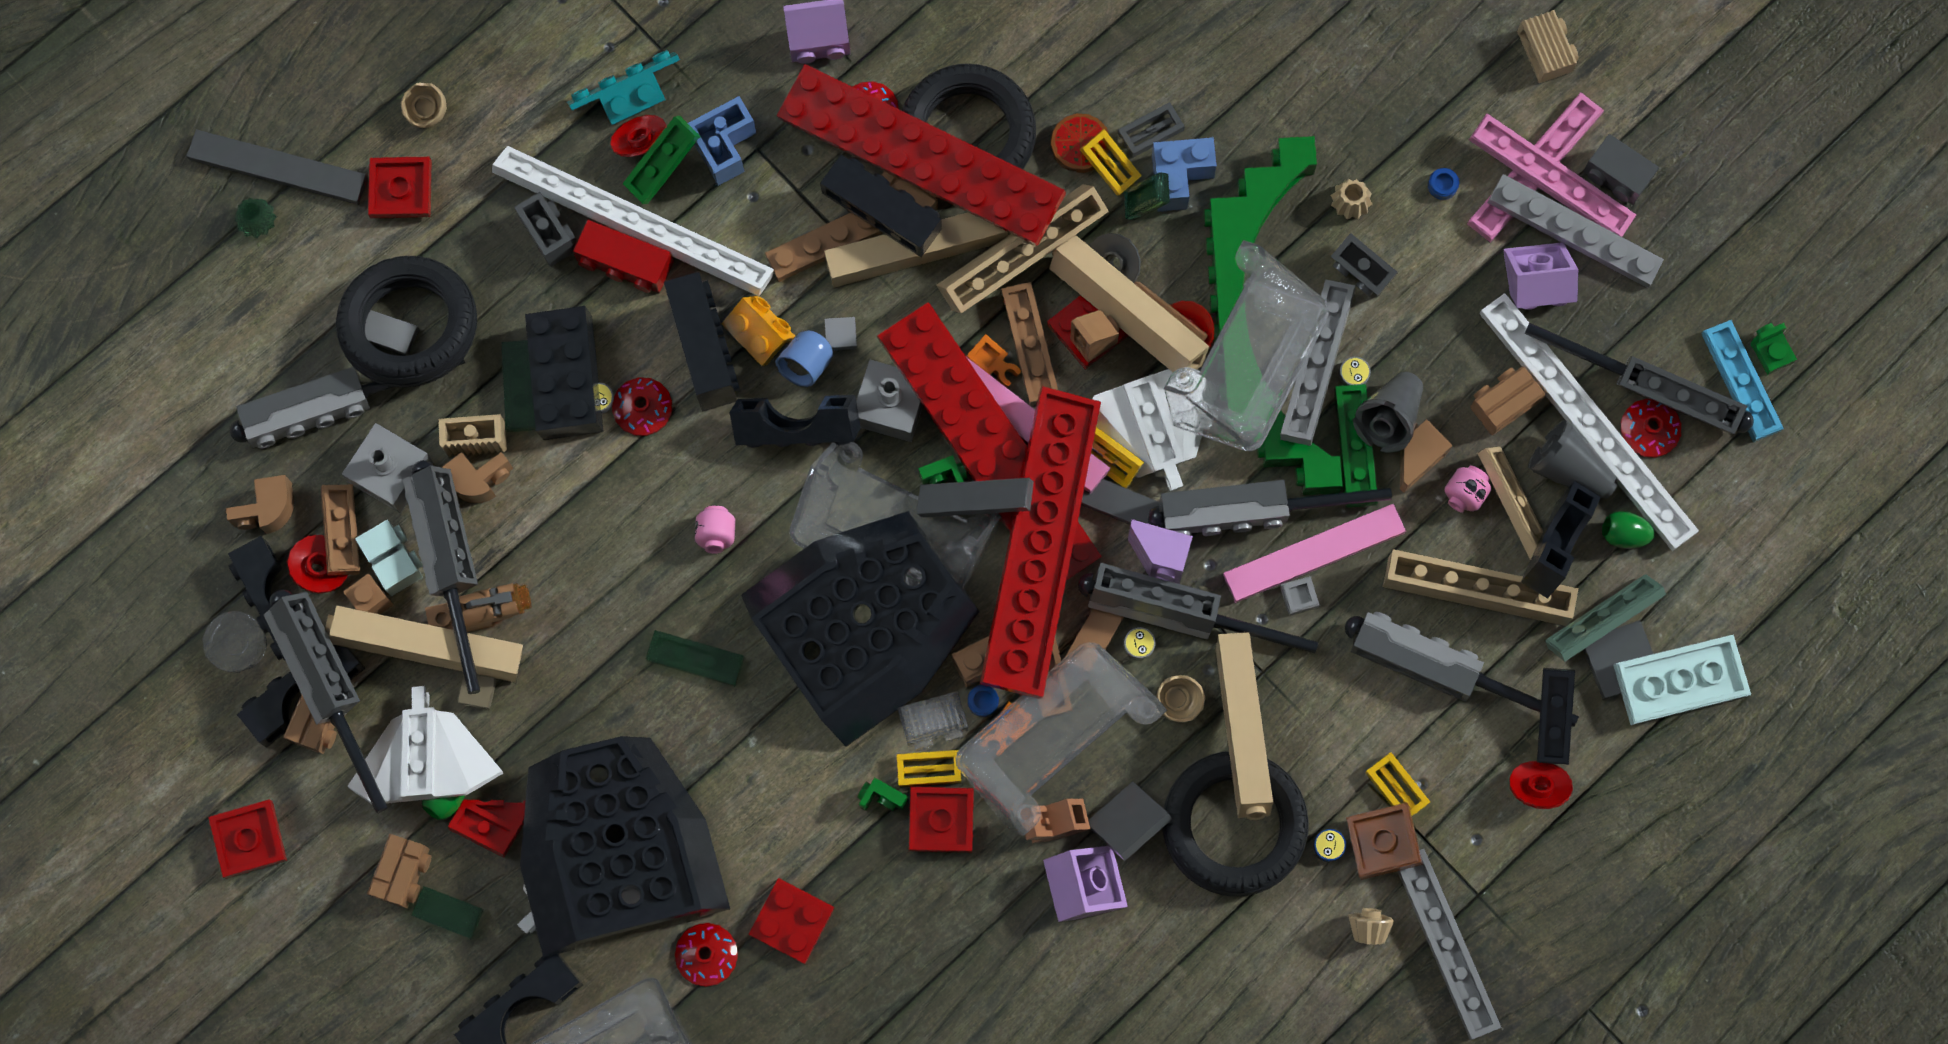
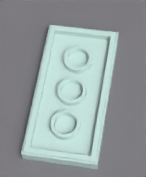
M1734 635L1613 665L1630 725L1751 695Z

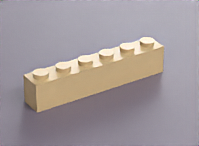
M1082 184L1064 197L1038 246L1010 234L936 286L951 310L962 314L1109 211L1094 186Z
M1395 549L1392 550L1388 557L1383 583L1385 588L1567 626L1574 617L1578 588L1559 585L1547 599L1521 583L1522 576Z

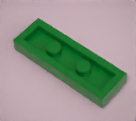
M674 116L623 182V185L642 204H648L697 142L700 135L681 116Z

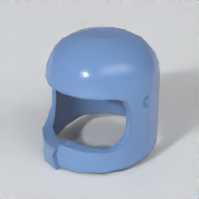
M810 330L802 331L775 360V363L779 370L778 372L784 378L798 386L808 387L815 383L829 365L833 357V350L830 343L821 334ZM784 358L794 360L808 374L803 376L797 375L790 370Z

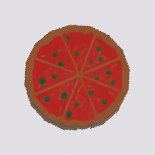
M1076 113L1065 117L1056 125L1052 132L1051 151L1054 159L1061 167L1078 173L1095 170L1079 149L1086 145L1101 130L1105 129L1108 133L1107 127L1098 118L1089 114ZM1100 140L1098 143L1108 154V147ZM1092 147V148H1091L1092 152L1096 155V157H1097V158L1100 160V162L1103 164L1104 161L1102 160V158L1097 154V152H1096V151L1093 149V147Z

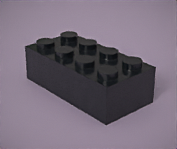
M696 272L665 281V289L702 412L736 402L735 392L740 391L733 364L727 366V364L732 363L725 337H718L724 335L717 309L714 308L716 305L708 280L702 281L700 273Z
M586 306L525 314L536 432L543 440L604 432L593 318Z

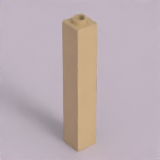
M967 212L941 219L942 230L922 258L885 234L824 250L833 288L993 246L1007 237L1008 232Z
M1073 236L1052 251L1053 258L1049 269L1094 307L1101 310L1106 317L1110 315L1116 321L1119 328L1182 381L1203 365L1210 346L1078 236Z
M336 606L334 615H328L325 630L329 633V638L333 645L463 671L454 630ZM467 633L476 673L516 683L523 645Z
M1249 632L1218 634L1215 650L1238 818L1260 820L1265 816H1270L1273 797Z

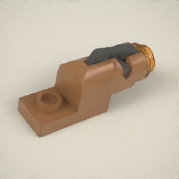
M511 583L459 596L467 632L493 627V622L509 619L515 615L524 614L525 610L532 609L530 593L526 584L519 586L518 583ZM447 603L425 608L428 625L453 630Z

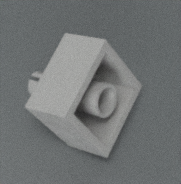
M870 359L856 401L861 428L912 442L923 404L897 367Z
M375 423L342 475L356 488L401 513L408 503L405 497L403 479L412 476V467L416 462L420 460H427L432 464L434 462L423 450Z

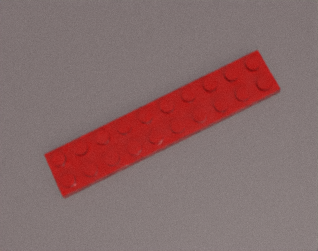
M804 64L776 115L778 119L1036 246L1039 245L1066 195L1064 189L807 64Z
M929 302L877 335L878 340L974 481L1022 478L1028 447ZM1015 512L997 513L1011 533ZM1077 522L1066 581L1102 557L1079 522Z
M1044 386L1039 389L1022 478H1030L1034 481L1030 511L1014 513L980 681L981 685L1041 699L1044 696L1098 421L1100 401Z

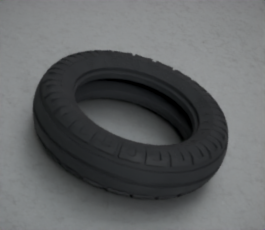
M979 64L947 66L925 77L907 97L902 111L926 123L935 107L952 96L975 94L988 98L1003 111L1010 128L1008 141L996 157L1021 169H1024L1028 163L1036 139L1034 112L1023 90L1002 72Z
M421 256L393 257L382 260L365 269L347 287L339 303L336 317L338 341L351 365L361 374L377 383L402 388L425 385L451 372L468 353L477 329L476 304L464 280L448 266ZM406 287H418L434 292L447 304L449 317L445 331L431 347L417 354L395 356L378 350L367 340L365 334L367 316L374 304L384 295Z
M1229 751L1211 754L1196 761L1173 784L1164 806V810L1168 812L1172 820L1163 827V835L1168 852L1174 863L1196 885L1220 895L1248 896L1263 892L1277 885L1297 865L1305 849L1308 837L1309 822L1307 808L1297 784L1283 768L1273 761L1267 759L1273 803L1276 806L1280 821L1279 836L1273 850L1264 859L1250 866L1229 867L1213 861L1199 848L1191 829V813L1198 797L1207 788L1216 783L1233 780Z

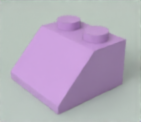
M822 0L783 6L792 62L807 64L819 58L836 60L850 54L843 0Z
M1564 243L1504 249L1510 295L1517 308L1534 309L1537 306H1564L1567 303L1577 302L1578 268Z
M1132 520L1128 541L1147 574L1155 578L1180 584L1193 536Z
M1109 846L1069 850L1043 860L1058 922L1082 919L1128 907L1115 854Z

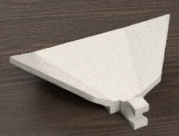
M1169 369L1143 377L1093 396V400L1101 402L1096 427L1144 461L1135 477L1140 478L1162 469L1169 491L1183 486L1175 464L1196 457L1216 385L1194 372L1182 381Z
M425 686L412 687V709L403 710L402 715L390 721L365 759L386 803L466 796L503 774L499 766L454 713L437 711L434 707H429L430 695L426 692ZM356 773L348 788L371 803Z

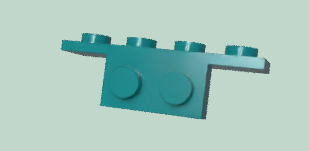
M668 50L662 51L652 57L653 62L644 66L641 63L634 64L625 69V75L615 78L614 75L606 77L598 82L599 87L588 91L587 88L571 94L572 99L567 101V104L571 110H574L599 98L611 125L666 100L653 72L679 61V56L675 52L669 54Z

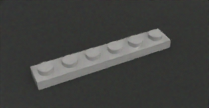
M1504 174L1500 177L1487 202L1646 288L1652 284L1664 260Z
M1325 280L1280 433L1281 440L1308 446L1312 444L1355 294V285Z
M1421 849L1420 854L1423 865L1397 872L1468 1037L1472 1040L1502 1027L1425 849Z

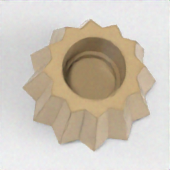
M1350 179L1344 180L1342 184L1335 186V192L1330 195L1333 199L1331 206L1336 208L1337 215H1344L1347 220L1351 217L1359 219L1361 214H1368V207L1372 205L1370 200L1372 193L1366 188L1364 182H1359L1357 179L1354 181Z
M1363 908L1362 913L1349 914L1348 916L1354 940L1364 944L1381 945L1385 943L1394 922L1392 917L1381 915V910L1374 908Z

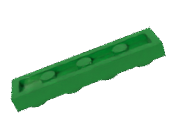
M1366 384L1336 386L1334 391L1344 493L1376 490L1373 447L1367 445L1357 435L1353 425L1357 408L1368 399ZM1378 501L1348 504L1346 505V508L1377 506Z

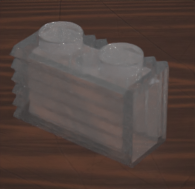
M958 691L898 708L908 748L915 747L916 751L931 748L934 746L933 741L945 738L947 743L964 738L963 733L968 732V725Z

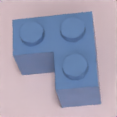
M740 96L688 123L700 135V138L694 145L718 186L744 172L742 159L734 145L756 134L754 120Z
M1214 138L1153 142L1152 163L1157 211L1187 209L1190 197L1188 180L1214 178L1217 166Z

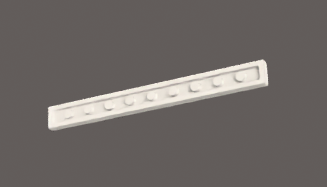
M509 146L504 149L492 165V173L535 193L541 192L544 197L621 233L670 251L673 257L756 296L761 295L773 277L774 269Z
M1504 293L1482 309L1480 312L1481 317L1520 365L1528 370L1534 381L1543 389L1546 397L1563 418L1575 426L1616 475V483L1668 547L1674 551L1697 534L1699 530L1549 346L1540 340L1524 334L1529 322L1509 297Z

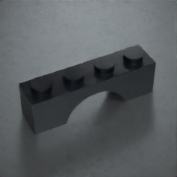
M855 395L825 396L817 413L804 419H794L782 415L770 404L767 398L737 399L729 412L735 445H746L749 448L770 444L786 447L791 444L805 443L807 446H815L821 443L832 442L836 445H845L853 442L861 429Z
M1576 481L1570 485L1556 502L1521 583L1547 599L1568 574L1575 558L1570 553L1583 529L1592 518L1601 498L1600 496Z
M259 536L228 553L232 561L228 566L237 581L242 580L246 589L242 593L249 606H256L260 616L256 617L260 628L265 634L270 633L274 641L270 644L273 653L278 660H285L264 617V614L271 608L272 583L282 567L269 543L262 536Z
M333 645L351 681L365 667L349 648ZM291 671L283 678L279 676L273 679L267 685V690L258 698L254 696L248 699L242 705V710L237 714L257 741L266 748L285 734L290 723V705L295 695L300 691Z
M556 954L545 958L542 956L534 964L535 970L527 976L523 973L516 977L509 984L511 989L504 995L496 994L483 1005L485 1010L477 1017L472 1014L458 1025L460 1030L454 1036L460 1044H507L505 1035L506 1023L510 1014L518 1005L531 999H546L560 1005L581 988L583 983L561 955Z

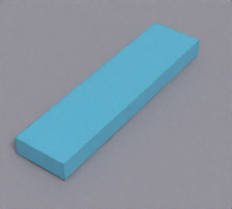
M1732 320L1704 330L1701 333L1732 399L1746 405V410L1754 418L1753 427L1748 431L1752 441L1755 442L1781 432L1784 428Z

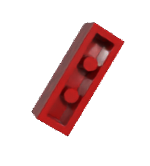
M587 220L573 250L576 260L581 267L589 271H595V269L604 271L607 277L617 282H622L623 279L634 283L633 286L646 293H650L651 290L660 293L674 263L670 251Z

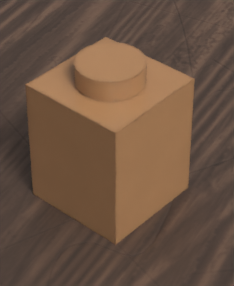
M369 573L343 591L356 610L381 615L394 605Z

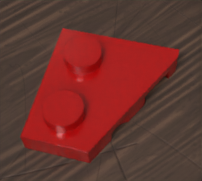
M464 799L449 823L448 829L505 858L524 825L526 800H523V803L504 802V800L482 802L480 800Z

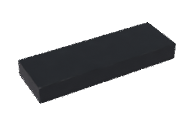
M1543 668L1537 748L1538 763L1569 765L1575 670Z

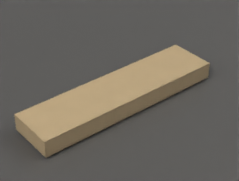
M1485 448L1477 454L1531 560L1543 530L1502 448Z

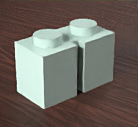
M387 519L355 538L368 562L372 563L374 572L390 596L395 595L423 578L419 571L423 564L414 550L410 553L404 545L408 539L399 525L394 527Z

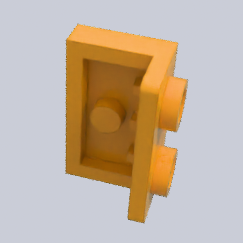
M759 296L743 297L721 324L761 366L768 365L785 343L792 342L795 335L790 331V325L770 310L771 307L765 299Z

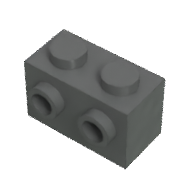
M1608 134L1587 163L1583 172L1595 184L1604 185L1613 191V195L1620 201L1629 202L1634 205L1655 176L1659 167L1611 134Z
M538 192L514 207L519 219L550 267L573 254L574 246L572 242L576 238L567 224L562 226L558 221L557 217L561 215L552 200L546 202L541 192Z
M1351 233L1331 255L1336 261L1332 266L1345 277L1350 273L1359 280L1356 286L1369 297L1373 292L1379 296L1398 274L1395 269Z

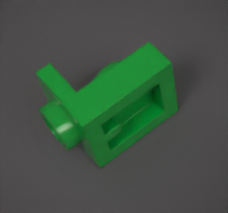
M1773 323L1761 327L1756 331L1757 336L1750 343L1767 375L1793 364L1797 360L1783 334L1786 330L1784 323L1775 327Z
M953 455L918 468L919 477L923 485L946 483L948 477L951 476L955 483L968 479L962 462L956 464Z
M875 777L871 784L867 781L865 782L857 796L861 800L859 807L864 811L867 810L875 795L879 797L877 803L891 811L895 807L903 810L909 800L907 795Z

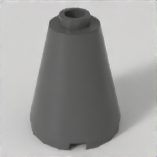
M1410 372L1398 373L1357 408L1353 425L1357 435L1367 445L1372 446V444L1380 446L1382 447L1380 451L1398 452L1406 448L1413 437L1423 392V383L1419 377Z
M1566 420L1558 423L1545 436L1546 443L1542 449L1539 446L1537 447L1529 461L1528 468L1534 473L1568 488L1576 481L1601 498L1607 499L1617 487L1615 483L1616 475L1575 426Z

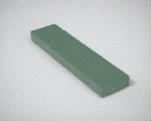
M1647 574L1641 576L1547 638L1545 642L1548 649L1564 662L1664 597L1666 595L1664 587Z

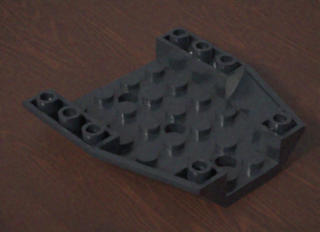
M910 511L815 540L741 595L751 619L821 721L845 747L921 694L980 612L962 586L957 584L926 540V534ZM913 568L919 569L922 574V580L916 586H910L906 582V574ZM862 605H867L871 610V617L865 623H859L855 618L857 608ZM811 642H816L820 646V654L814 660H809L805 655V647Z
M620 736L562 750L528 767L520 869L543 958L575 950V945L582 942L695 913H698L699 917L730 910L706 819L651 738ZM598 767L603 768L608 773V778L604 782H595L590 777L591 770ZM613 827L621 829L624 833V838L618 843L610 842L605 835L608 829ZM627 888H634L639 892L640 899L634 904H628L622 899V892Z

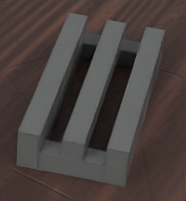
M1169 102L1118 129V135L1120 139H1123L1125 147L1129 149L1131 157L1134 158L1153 148V142H1164L1183 132L1185 126ZM1166 114L1170 115L1169 118L1157 123L1156 125L1147 128L1146 130L1131 138L1129 137L1128 134L1142 128L1143 126L1157 120L1158 118ZM1173 123L1175 124L1171 128L1157 134L1156 136L1142 142L1141 144L1137 146L1134 145L1140 142L1141 140L1155 134L1156 132L1172 125Z

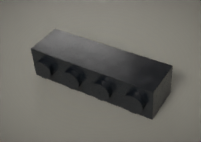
M840 155L820 182L822 194L922 258L942 230V221L939 218V213L929 206L922 207L914 202V197L905 190L900 189V191L892 188L889 186V181L882 175L877 173L872 175L864 170L865 166L853 157L847 159Z

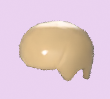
M416 83L404 93L401 101L402 114L413 126L419 128L433 127L443 120L447 110L446 98L442 91L432 83Z
M1171 676L1165 679L1157 689L1156 703L1158 709L1170 721H1192L1204 708L1205 695L1202 686L1189 676Z

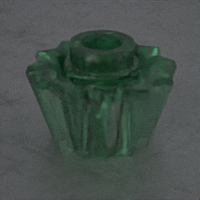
M249 198L248 200H243L242 204L238 205L235 215L238 230L243 231L246 237L252 235L256 239L260 235H267L269 229L275 227L274 220L277 216L273 213L274 206L268 205L267 201L263 199Z

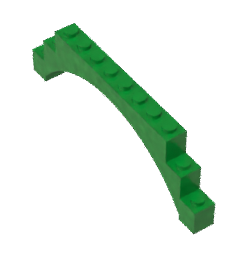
M1315 136L1278 138L1276 149L1271 150L1272 167L1245 168L1242 179H1238L1239 197L1210 198L1209 208L1204 209V226L1210 227V237L1206 238V255L1212 256V266H1208V284H1214L1215 294L1210 295V312L1216 313L1217 323L1214 324L1213 342H1218L1219 353H1214L1215 372L1220 371L1221 379L1220 383H1216L1217 401H1222L1223 412H1218L1219 430H1224L1225 440L1261 438V440H1257V457L1263 458V467L1300 466V468H1296V485L1302 486V495L1340 493L1343 486L1340 456H1331L1314 443L1308 446L1281 440L1280 433L1286 415L1273 400L1254 364L1243 318V284L1246 265L1259 231L1272 210L1286 193L1306 175H1314L1317 166Z

